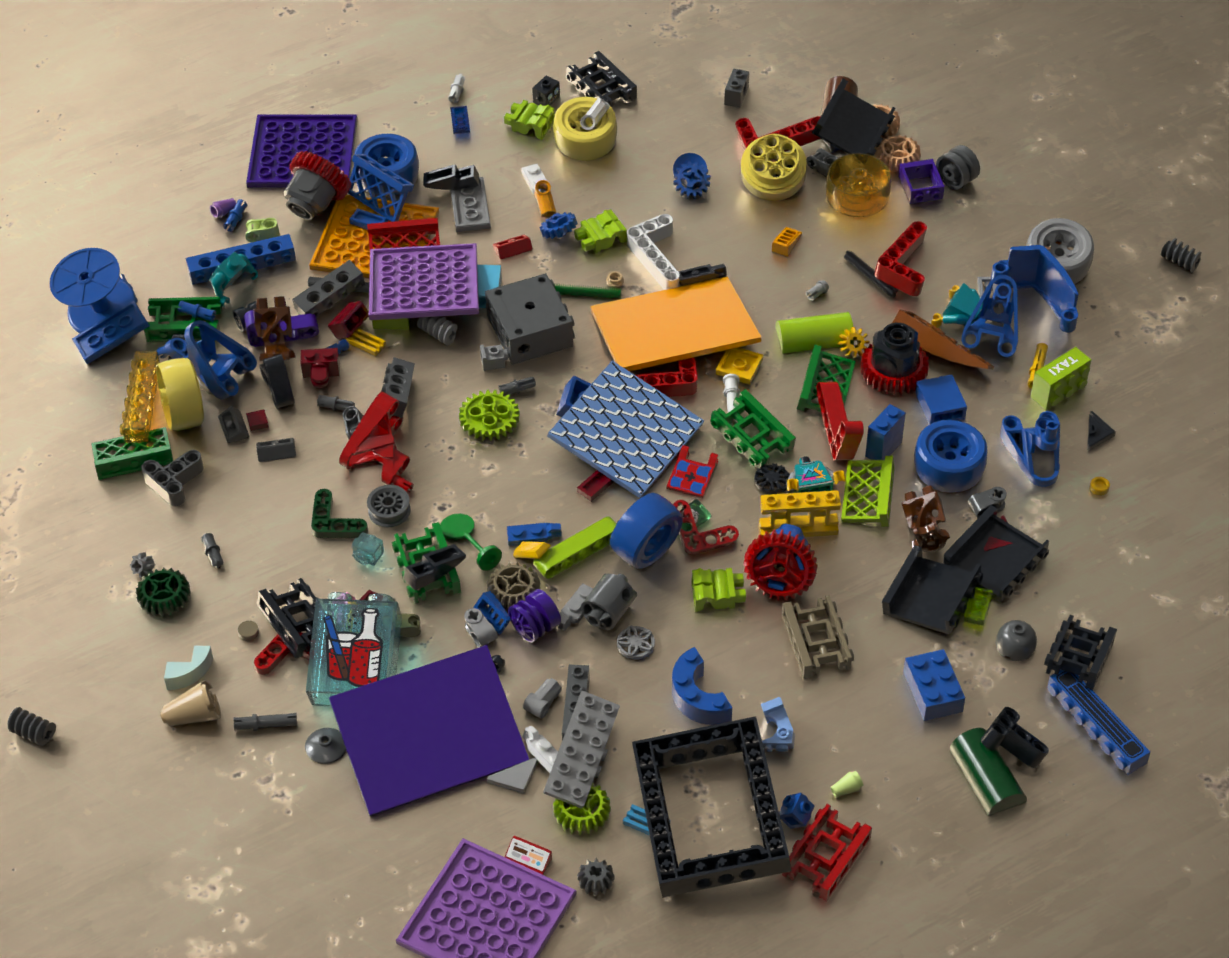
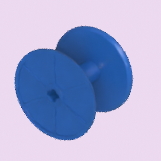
M84 248L72 252L56 265L51 274L50 290L59 302L68 305V321L71 327L78 333H82L130 302H136V295L133 289L127 283L118 280L120 275L119 263L115 256L107 250Z

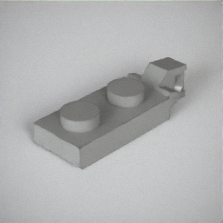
M582 583L562 608L559 629L565 631L571 623L580 622L584 617L581 611V604L593 588Z

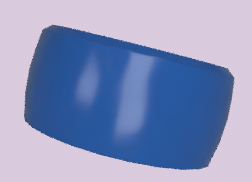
M378 134L365 139L357 146L354 155L366 154L413 185L416 183L419 173V159L414 144L406 137L397 134ZM360 167L358 172L359 176L362 177L364 176L363 169ZM370 176L372 185L376 184L375 176ZM366 179L361 180L363 189L367 188ZM382 184L384 193L388 192L387 184ZM378 186L373 188L375 195L379 196ZM398 191L394 192L395 195L401 194Z
M957 420L934 422L925 427L917 439L914 452L916 473L926 485H931L933 489L941 492L954 493L968 490L980 481L985 471L988 453L987 443L982 433L968 423Z
M649 493L637 500L620 518L612 532L610 547L623 561L633 568H646L659 560L674 543L682 528L683 515L663 496L657 493Z

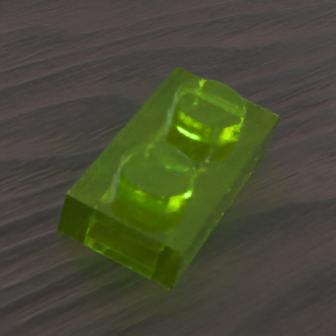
M976 587L974 597L969 599L964 622L984 626L993 598V590Z

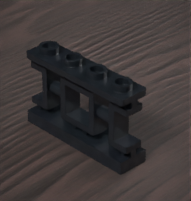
M600 51L594 53V58H588L587 66L580 69L576 65H572V67L570 65L567 66V80L578 91H581L585 97H600L611 107L612 101L619 97H622L625 101L637 99V85ZM603 79L606 82L605 84H602L600 86H597L595 84V82Z
M302 578L297 579V584L294 582L290 583L289 592L278 596L273 589L269 590V592L267 589L258 592L257 606L295 658L302 657L304 650L309 652L313 641L322 638L326 641L325 636L328 632L323 618L330 615V613L324 609L319 598L315 597L310 586ZM304 612L308 619L296 622L292 615ZM334 622L336 631L340 632L339 625Z
M1069 615L1067 621L1063 620L1055 642L1052 643L1050 652L1046 656L1044 665L1047 666L1046 674L1050 675L1051 671L1054 670V674L1058 675L1060 670L1079 675L1078 682L1087 681L1085 688L1094 690L1112 649L1117 629L1109 627L1108 631L1105 632V628L1101 627L1099 632L1080 627L1081 620L1077 619L1074 622V616ZM1070 630H1072V634H1070L1069 638L1066 639ZM1101 640H1103L1100 649H1097V646L1100 644ZM1071 647H1074V648H1077V649H1080V650L1089 652V654L1087 655V654H1084V653H1081V652L1072 650V649H1070V648H1071ZM1060 652H1061V653H1062V656H1060V658H1059V660H1058V662H1057L1056 660H1057V658H1058V656H1059V654H1060ZM1091 662H1092L1093 665H1092V667H1091V669H1090V672H1087V668H1089V666H1090V664H1091Z

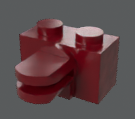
M338 348L301 350L300 364L303 378H311L314 387H325L328 385L329 377L340 376Z

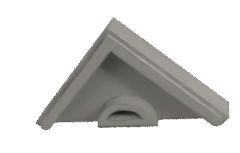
M532 758L490 775L487 778V783L524 794L538 760Z

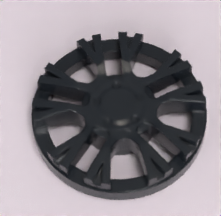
M772 463V465L764 464L760 469H757L754 482L756 487L766 494H779L787 489L786 482L790 473L782 465L778 466L777 463Z

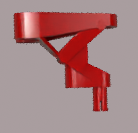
M381 391L369 406L344 447L339 458V464L347 469H351L355 465L359 466L372 461H378L383 464L382 482L386 485L399 486L409 494V489L412 490L414 484L402 478L401 475L409 465L410 457L397 450L394 434L403 422V417L393 416L399 406V401Z

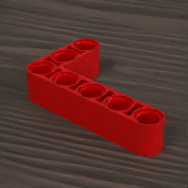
M821 116L807 119L769 134L786 136L794 140L799 146L809 144L821 139L812 134ZM740 118L736 121L738 138L745 150L754 140L760 137L757 136L748 118ZM756 153V154H754V155H755V156H760V155H762V154Z
M921 221L913 222L879 257L874 272L876 278L910 296H919L921 294L925 277L921 273L903 265V263L923 243L927 230L925 223Z
M695 357L677 361L678 372L635 375L668 397L690 396L697 392L698 376Z
M818 382L817 397L833 460H853L864 434L862 421L847 420L838 382Z

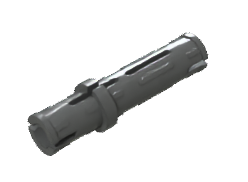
M297 713L262 716L252 714L249 717H234V731L243 729L257 731L258 728L297 726Z

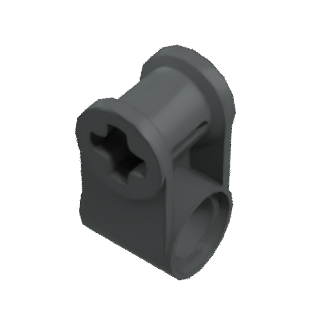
M819 148L813 156L807 157L806 161L811 169L816 170L827 178H834L838 175V158L824 149Z
M350 406L343 412L348 439H350L364 416L355 406Z
M993 487L987 491L972 495L968 499V504L976 517L979 518L990 505L996 507L997 512L1002 511L1005 508L1004 500L1007 493L1004 488Z

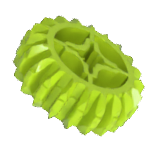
M593 782L583 808L570 804L569 808L565 809L568 803L556 798L553 803L554 816L557 818L558 825L562 824L564 830L570 828L571 834L574 831H578V834L581 835L582 831H586L589 835L591 829L597 832L598 826L604 827L605 821H608L609 813L611 812L610 798L607 797L606 790H601L600 785L594 787ZM596 806H599L597 811L592 814L591 812L594 810V808Z

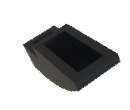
M456 164L424 173L423 186L425 188L441 190L479 186V173L475 165L458 169Z
M455 544L424 554L421 562L405 567L403 579L414 590H418L450 572L466 558V554Z

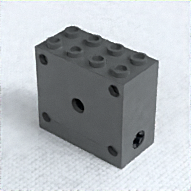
M546 273L485 291L487 317L503 349H507L508 359L512 365L573 347L575 334L572 326H575L572 316H569L566 304L561 302L559 291L556 292L553 280H550Z

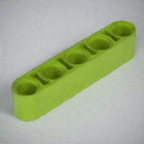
M607 516L548 549L540 559L534 560L533 565L546 579H550L610 545V538L617 523Z

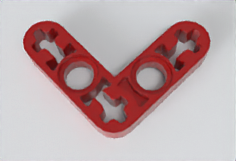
M677 500L673 504L676 508L678 506L685 508L683 523H689L692 526V530L689 532L684 531L682 528L679 532L686 553L695 555L729 546L737 541L739 531L732 525L699 533L688 502ZM727 531H729L730 534H734L732 539H730L729 536L723 537L722 542H720V537L725 536ZM691 535L693 544L697 543L695 549L692 546H688L690 544L689 536ZM714 536L717 542L712 545L708 544L706 537Z
M278 634L255 658L254 666L258 674H269L290 652ZM315 640L311 644V650L309 652L304 650L302 657L316 665L327 664L326 646ZM274 648L282 649L278 654L271 652Z

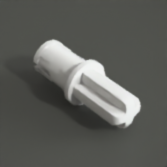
M462 74L456 75L454 83L451 84V92L448 97L450 102L455 98L454 103H457L460 94L463 92L465 77Z

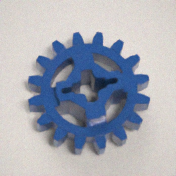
M688 161V166L682 164V169H676L678 174H674V179L676 180L673 181V184L677 185L676 191L681 190V196L687 194V199H689L690 195L696 199L697 194L702 197V191L707 193V187H710L709 180L711 176L707 175L708 169L703 170V164L697 166V162H695L694 165H691V162Z
M566 212L563 214L556 213L551 218L546 219V222L541 223L542 226L539 228L542 236L546 239L549 237L551 239L554 237L561 238L566 233L572 232V229L576 228L578 223L575 214L571 212L568 214Z

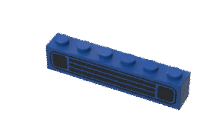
M1060 670L1058 675L1052 674L1049 677L1047 686L1049 693L1061 702L1062 707L1069 711L1076 722L1085 728L1089 736L1098 742L1102 750L1107 755H1110L1119 769L1129 775L1148 763L1150 751L1093 690L1085 688L1086 683L1084 680L1082 683L1078 682L1079 675Z

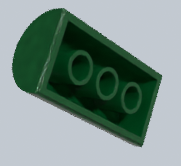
M973 728L959 735L952 742L950 751L987 815L989 816L1026 803V795L999 750L992 751L982 744L981 738L987 730L984 728Z

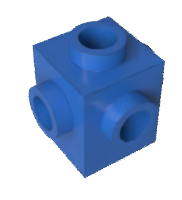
M802 793L788 795L782 802V807L779 811L780 819L790 829L804 827L810 820L815 805Z

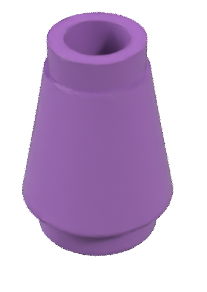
M233 198L215 201L210 205V212L213 217L222 218L235 207L236 201Z

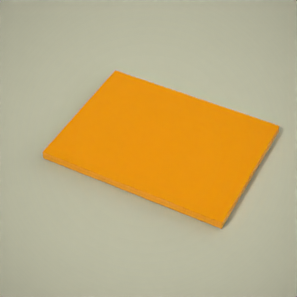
M728 276L590 306L591 313L614 361L628 371L761 342V335Z

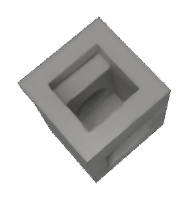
M502 344L488 347L480 345L484 371L505 368V360H508L507 349L502 348Z

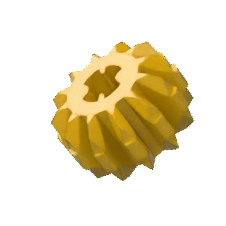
M851 327V332L845 329V335L840 334L839 336L843 341L838 342V345L844 346L840 349V352L847 350L845 353L846 357H849L850 354L852 358H856L857 354L862 356V350L865 351L867 348L864 344L870 343L869 340L864 341V338L868 336L867 333L861 335V328L857 332L855 327ZM852 338H854V341H857V345L850 344V341L853 340Z

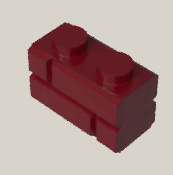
M361 301L348 303L328 324V328L337 339L349 338L369 317V311Z

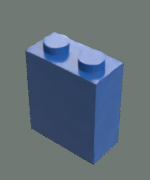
M952 374L917 381L915 394L929 425L941 420L958 421L966 418L967 405Z
M889 404L868 426L865 457L870 460H885V456H890L898 448L903 439L906 412Z

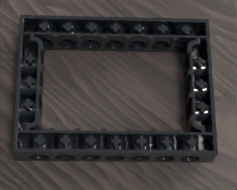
M756 716L632 742L662 898L792 871ZM742 752L763 847L761 845H752L751 848L737 851L729 850L727 853L712 856V854H708V857L693 860L689 858L682 860L678 866L659 769Z

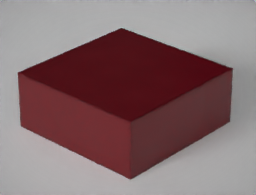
M264 409L246 413L250 432L269 428Z

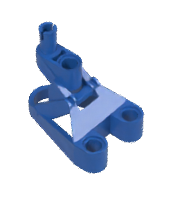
M999 275L989 282L963 329L961 341L965 347H977L982 333L1000 337L998 342V352L1000 355L1010 357L1015 353L1018 345V290L1016 282L1011 277ZM1006 279L1012 283L1013 296L1011 302L1012 289L1007 283L997 285L993 297L990 298L992 286L997 280ZM998 303L1004 306V311L1001 314L994 312V306ZM982 305L980 318L972 323ZM1013 312H1014V331H1013V329H1012V327H1011V321H1012ZM986 320L1003 323L1004 326L1000 327L985 322ZM969 334L976 336V342L972 345L966 342V337ZM1004 343H1010L1012 345V351L1010 353H1004L1002 351V345Z
M201 320L195 321L186 327L185 340L173 338L167 341L165 346L157 349V355H161L160 358L162 359L170 356L172 359H190L197 376L200 377L209 391L220 400L227 399L238 393V383L230 375L232 370L236 374L242 375L254 370L257 366L255 356L246 347ZM195 326L200 327L202 340L198 342L193 337ZM215 340L233 354H216ZM211 359L215 361L212 367L209 364Z
M1044 411L1039 415L1035 427L1023 428L1020 419L1016 416L1009 415L1004 417L1000 430L1002 443L1031 483L1039 487L1053 485L1058 478L1060 469V422L1057 415L1051 411ZM1016 439L1018 444H1023V454L1015 442ZM1036 445L1042 450L1054 451V474L1051 477L1041 478L1034 474L1031 453H1034Z

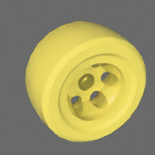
M576 97L563 103L557 109L553 123L554 138L559 150L569 158L580 161L595 160L608 154L613 148L617 136V121L611 106L594 129L585 130L582 128L579 120L586 115L598 98ZM590 117L586 118V125L589 127L593 125V120Z
M177 358L158 363L156 365L158 389L169 429L171 431L185 430L201 425L204 421L203 402L192 361L188 358Z

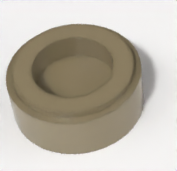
M254 621L242 622L238 627L239 637L245 641L254 640L259 634L258 625Z

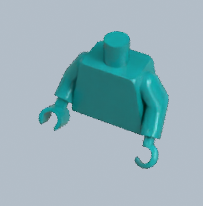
M233 252L216 268L209 279L215 295L221 298L222 307H225V303H230V298L223 295L224 290L245 271L250 274L255 272V276L251 280H255L258 277V271L254 269L248 257L244 254Z

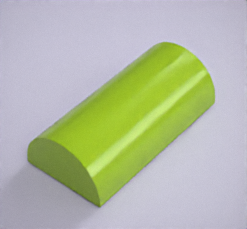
M844 312L777 320L775 328L782 354L813 350L814 345L822 346L821 349L841 347L843 345H838V342L843 341V339L839 336L840 334L845 335V329L851 332L853 322L850 313ZM852 338L853 340L850 341V344L854 345V338Z

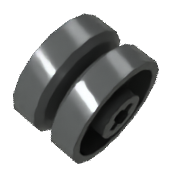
M963 145L955 146L936 161V167L942 181L951 189H961L980 174V164L976 155L971 149Z

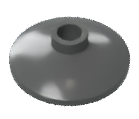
M321 728L314 731L305 743L308 757L320 764L333 763L339 760L346 752L341 733L334 728Z

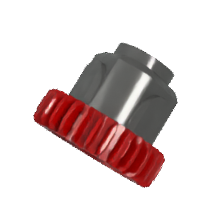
M300 151L289 165L293 177L284 190V196L288 200L286 206L292 213L303 219L312 220L320 212L325 211L331 200H343L351 188V182L348 175L344 174V171L340 170L334 163H331L329 159L326 160L323 156L320 157L312 152Z

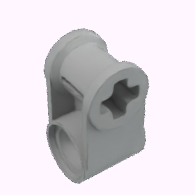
M471 608L465 612V629L477 647H482L498 638L495 628L479 609Z

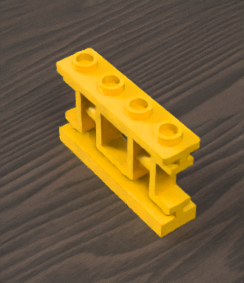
M837 490L760 496L761 514H770L768 518H760L759 531L763 536L766 531L771 534L774 529H778L782 524H791L801 528L804 537L833 536L839 533L837 513L830 514L831 510H840L841 507L839 491ZM808 512V515L791 516V513Z

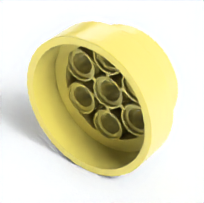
M779 134L762 136L754 140L742 155L741 176L743 183L753 195L760 199L779 201L789 198L802 187L806 178L807 162L804 151L794 140ZM760 153V154H762V155H760V156H755L754 154ZM771 159H776V160H778V161L772 162V161H770V160H771ZM787 165H792V166H794V167L788 168V167H786V166H787Z

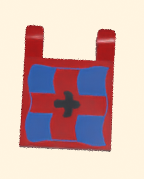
M682 445L666 489L703 498L714 469L718 464V454L711 453L708 464L689 460V447Z

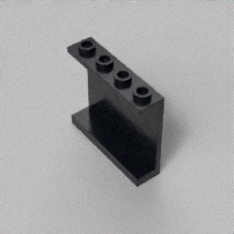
M842 78L814 127L812 134L866 163L867 159H872L877 151L874 147H879L883 140L880 136H884L889 129L886 125L891 124L895 118L893 113L896 108L892 107L889 114L881 111L846 91L845 87L849 81Z
M914 545L882 600L883 614L950 634L953 628L958 626L960 615L965 613L969 599L974 597L975 588L983 580L981 564L977 563L972 572L923 558L922 547Z

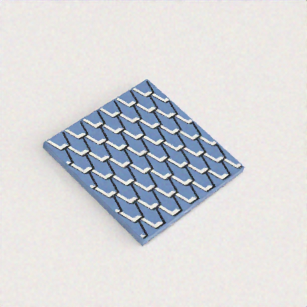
M611 361L548 432L547 437L638 498H641L679 454L682 445H686L699 430L704 420L616 362Z

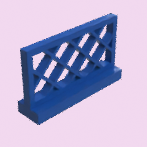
M355 154L352 159L355 165L350 176L351 188L348 194L380 215L388 218L391 222L398 221L407 194L413 190L414 185L368 155ZM360 167L363 169L364 176L362 177L359 176L358 172ZM372 175L375 176L376 184L372 185L370 180V176ZM366 179V183L368 186L365 189H363L361 180ZM356 182L359 189L358 192L352 190ZM384 183L387 184L389 190L386 193H384L382 184ZM378 186L380 195L375 197L373 188ZM368 190H369V193H370V196H371V199H370V200H367V199H366V196H365V193H364V192H366V191H368ZM396 191L401 193L400 199L398 201L396 200L394 192ZM390 194L392 203L388 205L385 196ZM380 198L383 204L382 208H379L377 200ZM392 206L395 210L394 216L389 211V208Z

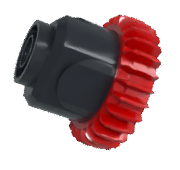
M897 322L888 324L883 330L877 331L874 334L873 344H869L868 348L865 349L860 365L861 375L867 381V385H872L873 389L879 388V392L885 391L886 395L888 392H893V395L899 392L902 395L903 392L909 394L910 389L915 391L917 381L927 378L929 370L928 357L926 352L922 351L920 342H917L918 332L914 328Z

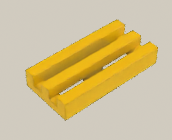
M359 328L349 338H346L350 345L374 356H377L386 346L385 340Z

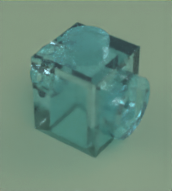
M362 532L352 543V556L360 564L375 566L384 553L383 540L372 534L369 535Z

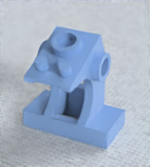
M777 697L762 703L761 707L767 723L774 722L778 726L774 736L762 741L763 748L767 749V752H772V749H776L779 752L794 749L795 734L781 698Z

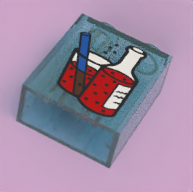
M332 592L328 594V599L316 598L306 693L311 705L331 706L329 702L330 696L397 674L402 615L398 602L393 601L391 596L376 593L369 595L368 600H352L350 594Z

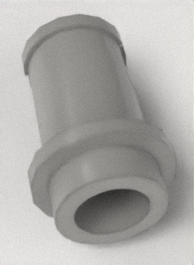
M824 280L818 281L814 287L807 290L806 296L811 294L808 296V299L813 301L822 293H827L829 289L827 282Z

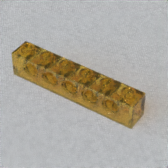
M157 351L135 352L134 359L131 360L132 372H129L128 396L124 399L125 411H122L123 424H120V434L124 436L125 443L148 442L158 383L156 365L160 363Z

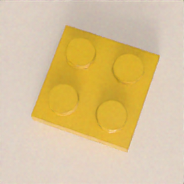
M739 347L728 349L716 368V375L724 377L727 374H736L739 376V382L750 385L763 361V354Z

